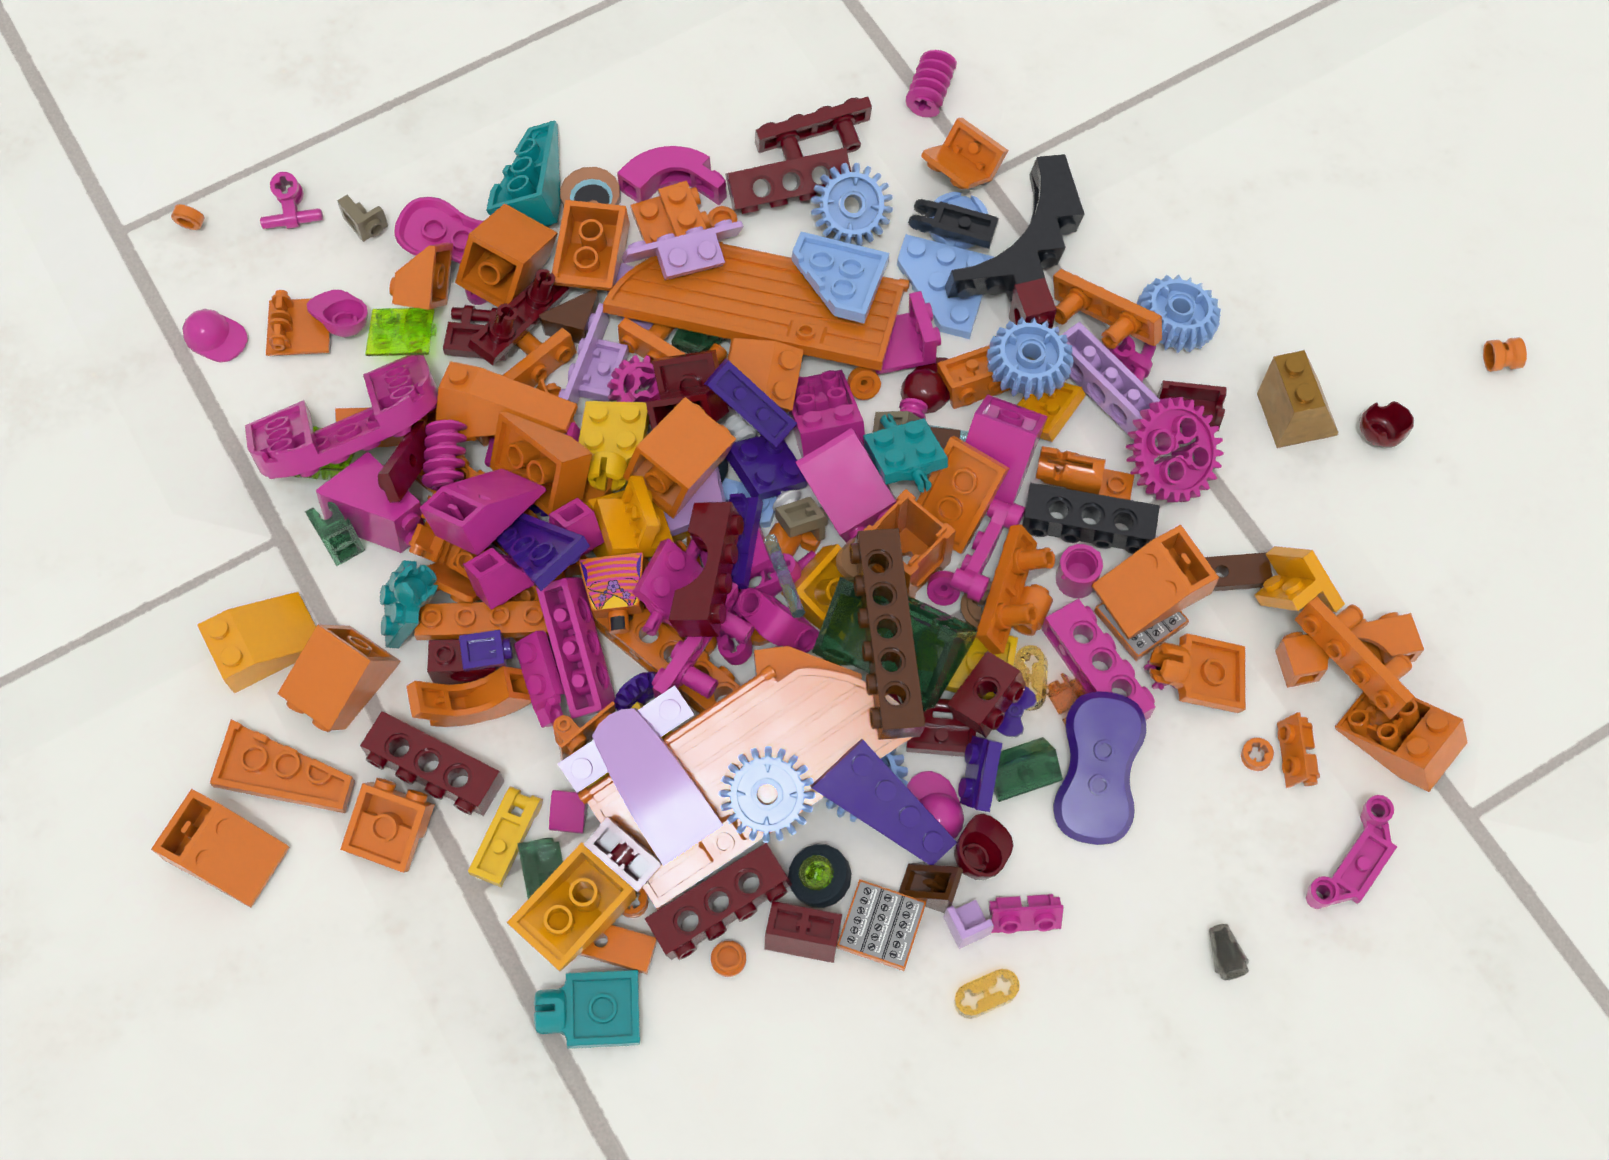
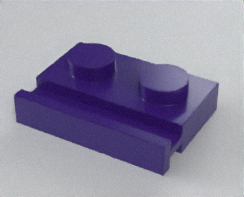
M972 735L971 743L967 745L965 750V762L967 763L965 777L961 778L958 787L961 804L975 808V810L990 812L1002 749L1001 742Z

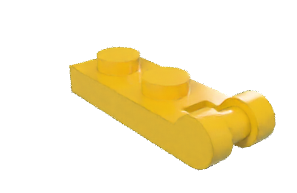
M512 786L508 788L468 869L470 875L502 887L534 818L540 812L543 799L534 795L531 797L522 795L521 790ZM515 807L523 809L521 817L511 814Z

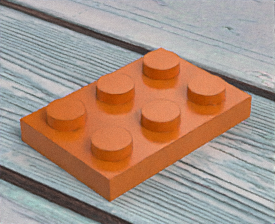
M951 436L944 448V452L948 457V467L931 473L929 481L932 486L927 492L924 488V492H921L917 503L944 524L946 522L956 530L953 550L962 554L970 544L1010 468L958 437Z

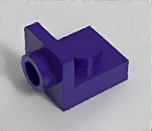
M501 630L459 636L464 671L492 667L501 668L502 666L508 667L507 659L513 658L510 638L504 639Z

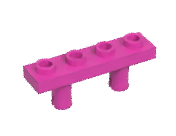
M732 582V590L727 594L725 603L726 620L721 624L720 630L746 644L754 632V625L730 612L739 597L738 585ZM687 637L684 642L680 640L675 645L670 656L672 658L666 669L661 668L652 681L655 698L673 686H676L678 689L683 684L707 699L713 695L718 686V680L694 667V664L712 637Z

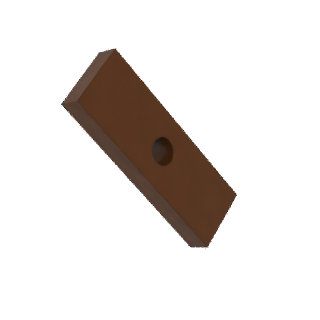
M1267 552L1205 557L1213 570L1224 576H1218L1219 579L1213 591L1263 588L1264 582L1273 577L1270 561L1266 556Z

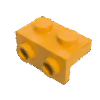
M1064 383L1060 390L1055 388L1051 396L1043 392V396L1038 400L1034 394H1030L1026 401L1023 397L1017 405L1048 416L1040 439L1053 442L1086 395L1082 387Z

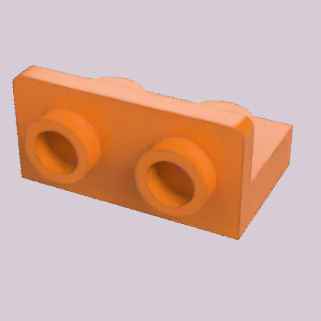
M989 345L937 363V371L950 392V404L953 409L971 405L974 402L985 399L987 394L995 396L1010 390L1008 388L1002 391L1000 387L1001 381L993 382V372H988L987 351L990 349Z

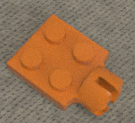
M1186 633L1180 637L1179 645L1164 642L1154 648L1149 664L1161 667V669L1155 670L1150 668L1149 674L1156 682L1172 685L1177 688L1179 701L1234 713L1246 710L1245 646Z

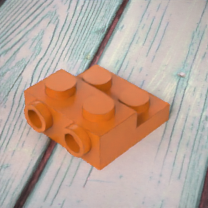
M687 180L658 189V197L630 205L642 240L646 244L656 242L657 238L666 234L673 233L675 237L685 235L686 231L694 227L702 226L704 230L711 228L706 211L700 212L697 205H701V200L697 188H690Z
M376 778L375 782L362 783L340 850L403 873L408 872L419 838L425 836L435 804L427 802L428 795L420 791L408 789L407 794L395 790L396 783L386 779Z

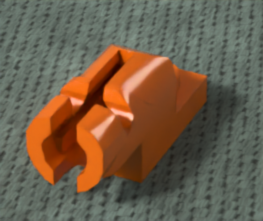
M1042 446L1035 479H1040L1046 484L1066 487V489L1130 500L1134 474L1104 469L1106 459L1080 455L1070 451L1060 452L1057 448Z

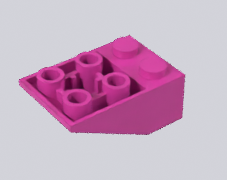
M842 369L837 371L829 370L822 374L808 377H799L793 410L789 412V415L797 422L793 430L801 457L803 458L850 428L855 431L864 444V421Z
M501 468L442 486L420 509L435 536L478 556L504 530L510 527L526 509L533 505L546 491V488Z

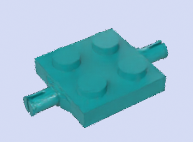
M887 414V417L883 415L880 423L884 429L863 435L864 446L884 483L887 485L898 481L913 480L920 492H924V488L927 492L932 486L927 475L933 471L947 468V455L925 418L897 425L891 414Z

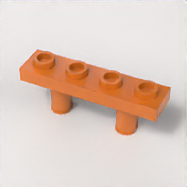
M1060 269L1053 275L1054 299L1060 301L1056 306L1057 310L1054 319L1057 323L1062 325L1067 323L1079 311L1110 325L1101 335L1103 336V344L1110 349H1115L1129 335L1154 347L1162 340L1161 315L1063 269Z
M626 317L618 325L619 343L628 345L630 353H636L643 358L648 355L651 364L656 358L685 354L664 341L675 329L674 327L654 323L649 330H646ZM715 343L709 349L716 350L720 366L727 358V351L721 345Z
M562 327L542 343L528 332L516 343L517 347L525 352L527 356L502 376L531 387H535L540 379L545 381L552 372L562 364L570 361L572 356L577 353L571 334Z
M1022 524L1011 525L1002 554L995 570V576L986 598L981 620L977 626L975 636L992 654H1004L1012 626L1036 624L1038 620L1037 608L1033 607L1034 604L1032 603L1018 605L1029 570L1051 569L1055 564L1053 551H1050L1051 549L1048 547L1036 549L1037 542Z
M1318 596L1315 597L1294 620L1391 720L1415 697L1399 681L1412 669L1411 661L1405 655L1398 654L1384 665L1351 631L1353 627L1363 620L1364 615L1359 607L1351 604L1335 615Z
M507 601L493 609H490L484 602L426 604L420 607L419 624L414 632L416 640L459 639L460 635L501 630L504 638H514L516 642L535 631H545L547 637H549L540 601Z

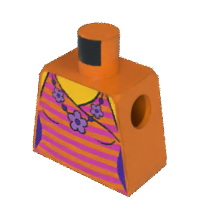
M643 552L579 559V566L590 607L595 617H608L610 634L629 632L628 615L640 614L644 611V603L632 594L647 567V559Z

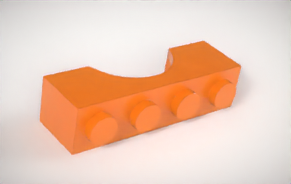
M1392 612L1381 616L1378 620L1369 622L1363 619L1351 629L1353 634L1384 665L1398 654H1403L1411 662H1415L1424 651L1411 613L1399 615L1397 612ZM1302 632L1290 633L1283 637L1275 650L1287 688L1318 682L1328 669L1329 656L1308 634L1303 635Z

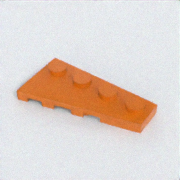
M232 719L230 720L210 780V784L214 788L346 813L355 783L352 776L316 759L300 754L297 750L279 744L268 736L257 731L254 732Z

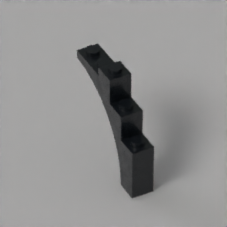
M1065 154L1036 158L1029 174L1033 192V213L1027 230L1011 247L996 257L975 266L951 270L945 285L948 298H969L973 295H998L1006 292L1009 302H1011L1014 285L1045 278L1042 268L1058 265L1066 248L1062 235L1076 232L1084 216V210Z

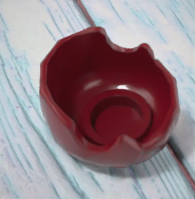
M1395 401L1384 407L1378 406L1376 402L1364 411L1360 417V430L1369 443L1380 447L1391 448L1399 445L1407 438L1414 427V417L1409 409Z

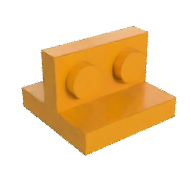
M630 476L622 498L596 499L593 508L609 556L643 552L645 557H652L661 541L669 538L674 543L664 512L652 502V493L647 489L643 476Z
M1274 546L1266 553L1267 558L1278 575L1267 579L1263 584L1264 587L1255 594L1261 606L1299 611L1317 596L1335 613L1345 605L1313 550Z

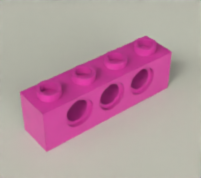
M565 577L551 582L542 591L536 587L571 718L599 713L612 701L614 702L615 695L582 577Z
M1078 598L1045 617L1042 626L1043 633L1086 694L1098 691L1113 693L1112 689L1120 688L1126 692L1128 698L1140 706L1146 720L1151 717L1156 707L1153 695L1145 686L1141 687L1135 678V671L1132 665L1126 659H1121L1116 651L1114 640L1108 633H1103L1099 628L1097 618L1089 606H1084ZM1083 635L1087 637L1089 642L1085 644L1079 643L1075 640L1074 636ZM1101 661L1105 663L1108 670L1101 671L1096 669L1093 662Z

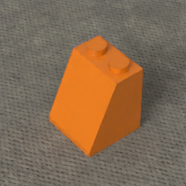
M504 203L469 233L455 283L497 307L501 304H509L531 284L536 272L542 269L550 258L558 233Z
M684 397L636 446L623 478L628 481L630 476H643L647 489L652 493V502L674 519L725 459L736 438L731 435L725 426L718 424L709 417L702 407Z
M318 624L277 694L287 700L286 705L290 709L310 716L313 719V725L326 732L345 730L401 661L351 626Z

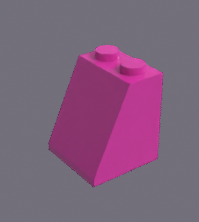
M987 394L974 414L965 442L1010 468L994 498L1012 505L1019 494L1048 416Z
M852 428L796 461L798 468L838 534L846 543L850 539L855 538L857 532L863 531L869 524L873 526L896 503L897 499L889 485L884 483L863 442Z
M366 452L316 489L325 523L331 528L402 553L408 547H411L408 543L412 539L417 524L424 525V520L421 517L420 501L407 491L400 502L390 503L385 491L378 484V473L384 466L369 452Z

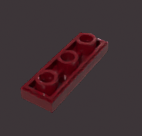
M419 421L412 425L411 431L403 437L398 447L378 473L379 487L385 491L390 503L402 500L423 469V463L426 462L424 451L427 448L424 443L428 435L425 433L427 426L425 421Z

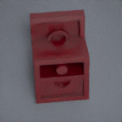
M716 350L656 358L652 361L659 391L658 394L646 402L652 430L684 397L702 407L705 413L715 422L719 421L729 412L728 405L704 384L719 367Z

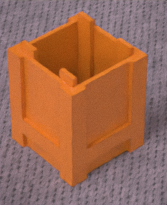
M905 489L897 497L896 503L873 526L869 524L863 531L899 528L902 555L911 557L908 565L903 561L910 604L915 599L916 592L929 580L931 575L938 570L943 571L950 564L956 530L946 522L944 524L917 503L915 501L916 497ZM875 564L871 568L876 573L885 571L879 564Z

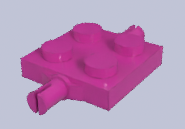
M669 538L661 541L632 592L634 596L645 604L651 614L642 628L650 636L656 635L662 622L672 626L669 622V616L675 590L693 582L704 569L696 560L701 550L693 539H691L686 551L681 550Z

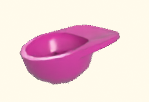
M326 291L313 297L307 303V311L323 323L325 328L335 336L347 338L357 335L366 326L368 317L367 306L362 300L346 291Z
M201 309L193 312L185 319L182 327L183 338L188 348L203 357L220 363L236 358L244 350L248 342L247 332L242 325L219 314L215 310Z
M932 771L920 772L912 777L907 784V788L953 838H956L963 828L964 814L950 781L941 774Z

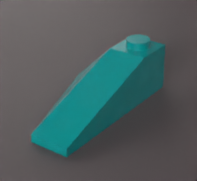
M554 120L527 129L514 151L517 155L512 165L504 167L502 171L504 175L503 180L500 184H494L490 191L486 209L489 215H492L505 203L546 227L558 222L561 204L558 124Z

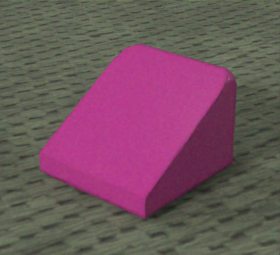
M553 790L551 794L549 830L584 834L588 803L584 805L576 792Z

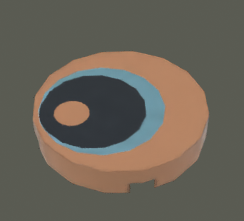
M583 167L573 171L564 179L560 188V199L563 208L565 200L619 205L620 186L615 176L607 170L598 167Z

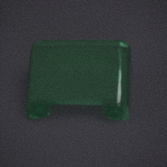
M840 577L812 653L840 666L853 665L870 674L869 661L864 662L862 658L861 646L862 641H866L865 629H859L857 617L858 608H862L861 596H855L854 577ZM908 595L923 712H925L927 709L935 708L971 648L978 629ZM883 596L873 597V600L879 605L889 604V601ZM887 628L877 629L878 634L883 638L894 637L893 633ZM892 661L881 662L882 667L889 672L898 670L896 664Z

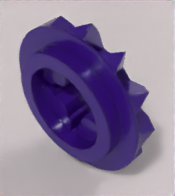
M643 672L627 681L616 694L614 700L616 710L630 709L636 702L645 705L649 699L654 698L652 681L657 672Z

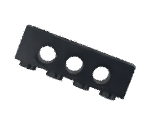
M1030 482L1022 526L1030 535L1035 537L1053 536L1069 543L1081 541L1092 543L1094 546L1102 549L1114 547L1125 549L1127 552L1134 554L1155 539L1160 505ZM1050 513H1061L1064 518H1054ZM1083 518H1091L1095 520L1096 524H1087L1083 521ZM1115 524H1124L1128 527V530H1120Z

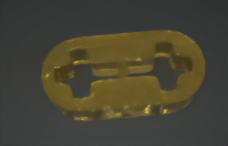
M1028 645L1022 647L1016 653L1014 667L1021 671L1026 683L1025 686L1029 688V682H1031V687L1037 693L1036 705L1027 709L1028 711H1034L1042 707L1046 700L1048 660L1040 648ZM1031 655H1034L1039 662L1033 663L1032 674H1030V670L1024 661H1030Z
M999 969L964 984L955 994V1010L962 1017L972 1019L1010 1003L1019 992L1020 984L1017 976L1010 970ZM998 978H1001L1003 982L1010 981L1012 984L1008 989L1009 995H1004L1002 991L990 994L989 990L996 987ZM969 992L972 997L983 993L984 998L977 1001L975 1010H972L969 1005L963 1007L961 1004L965 999V993Z

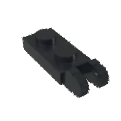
M925 199L916 200L913 208L922 216L916 214L910 216L908 225L913 229L924 233L931 231L933 234L990 249L999 220L996 216L941 201L937 203Z

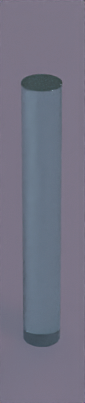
M774 534L767 535L764 538V543L793 618H800L805 614L777 537Z

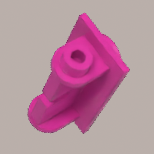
M1053 894L1027 896L1028 907H1022L1020 896L996 897L995 901H989V913L992 915L991 920L994 924L991 933L1003 932L1010 934L1017 931L1061 929L1064 907L1061 905L1060 897H1053Z

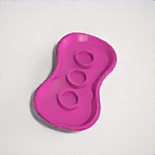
M419 197L409 202L401 211L395 224V239L404 250L415 256L429 245L453 243L452 261L460 264L469 233L483 221L464 215L453 205L440 198Z

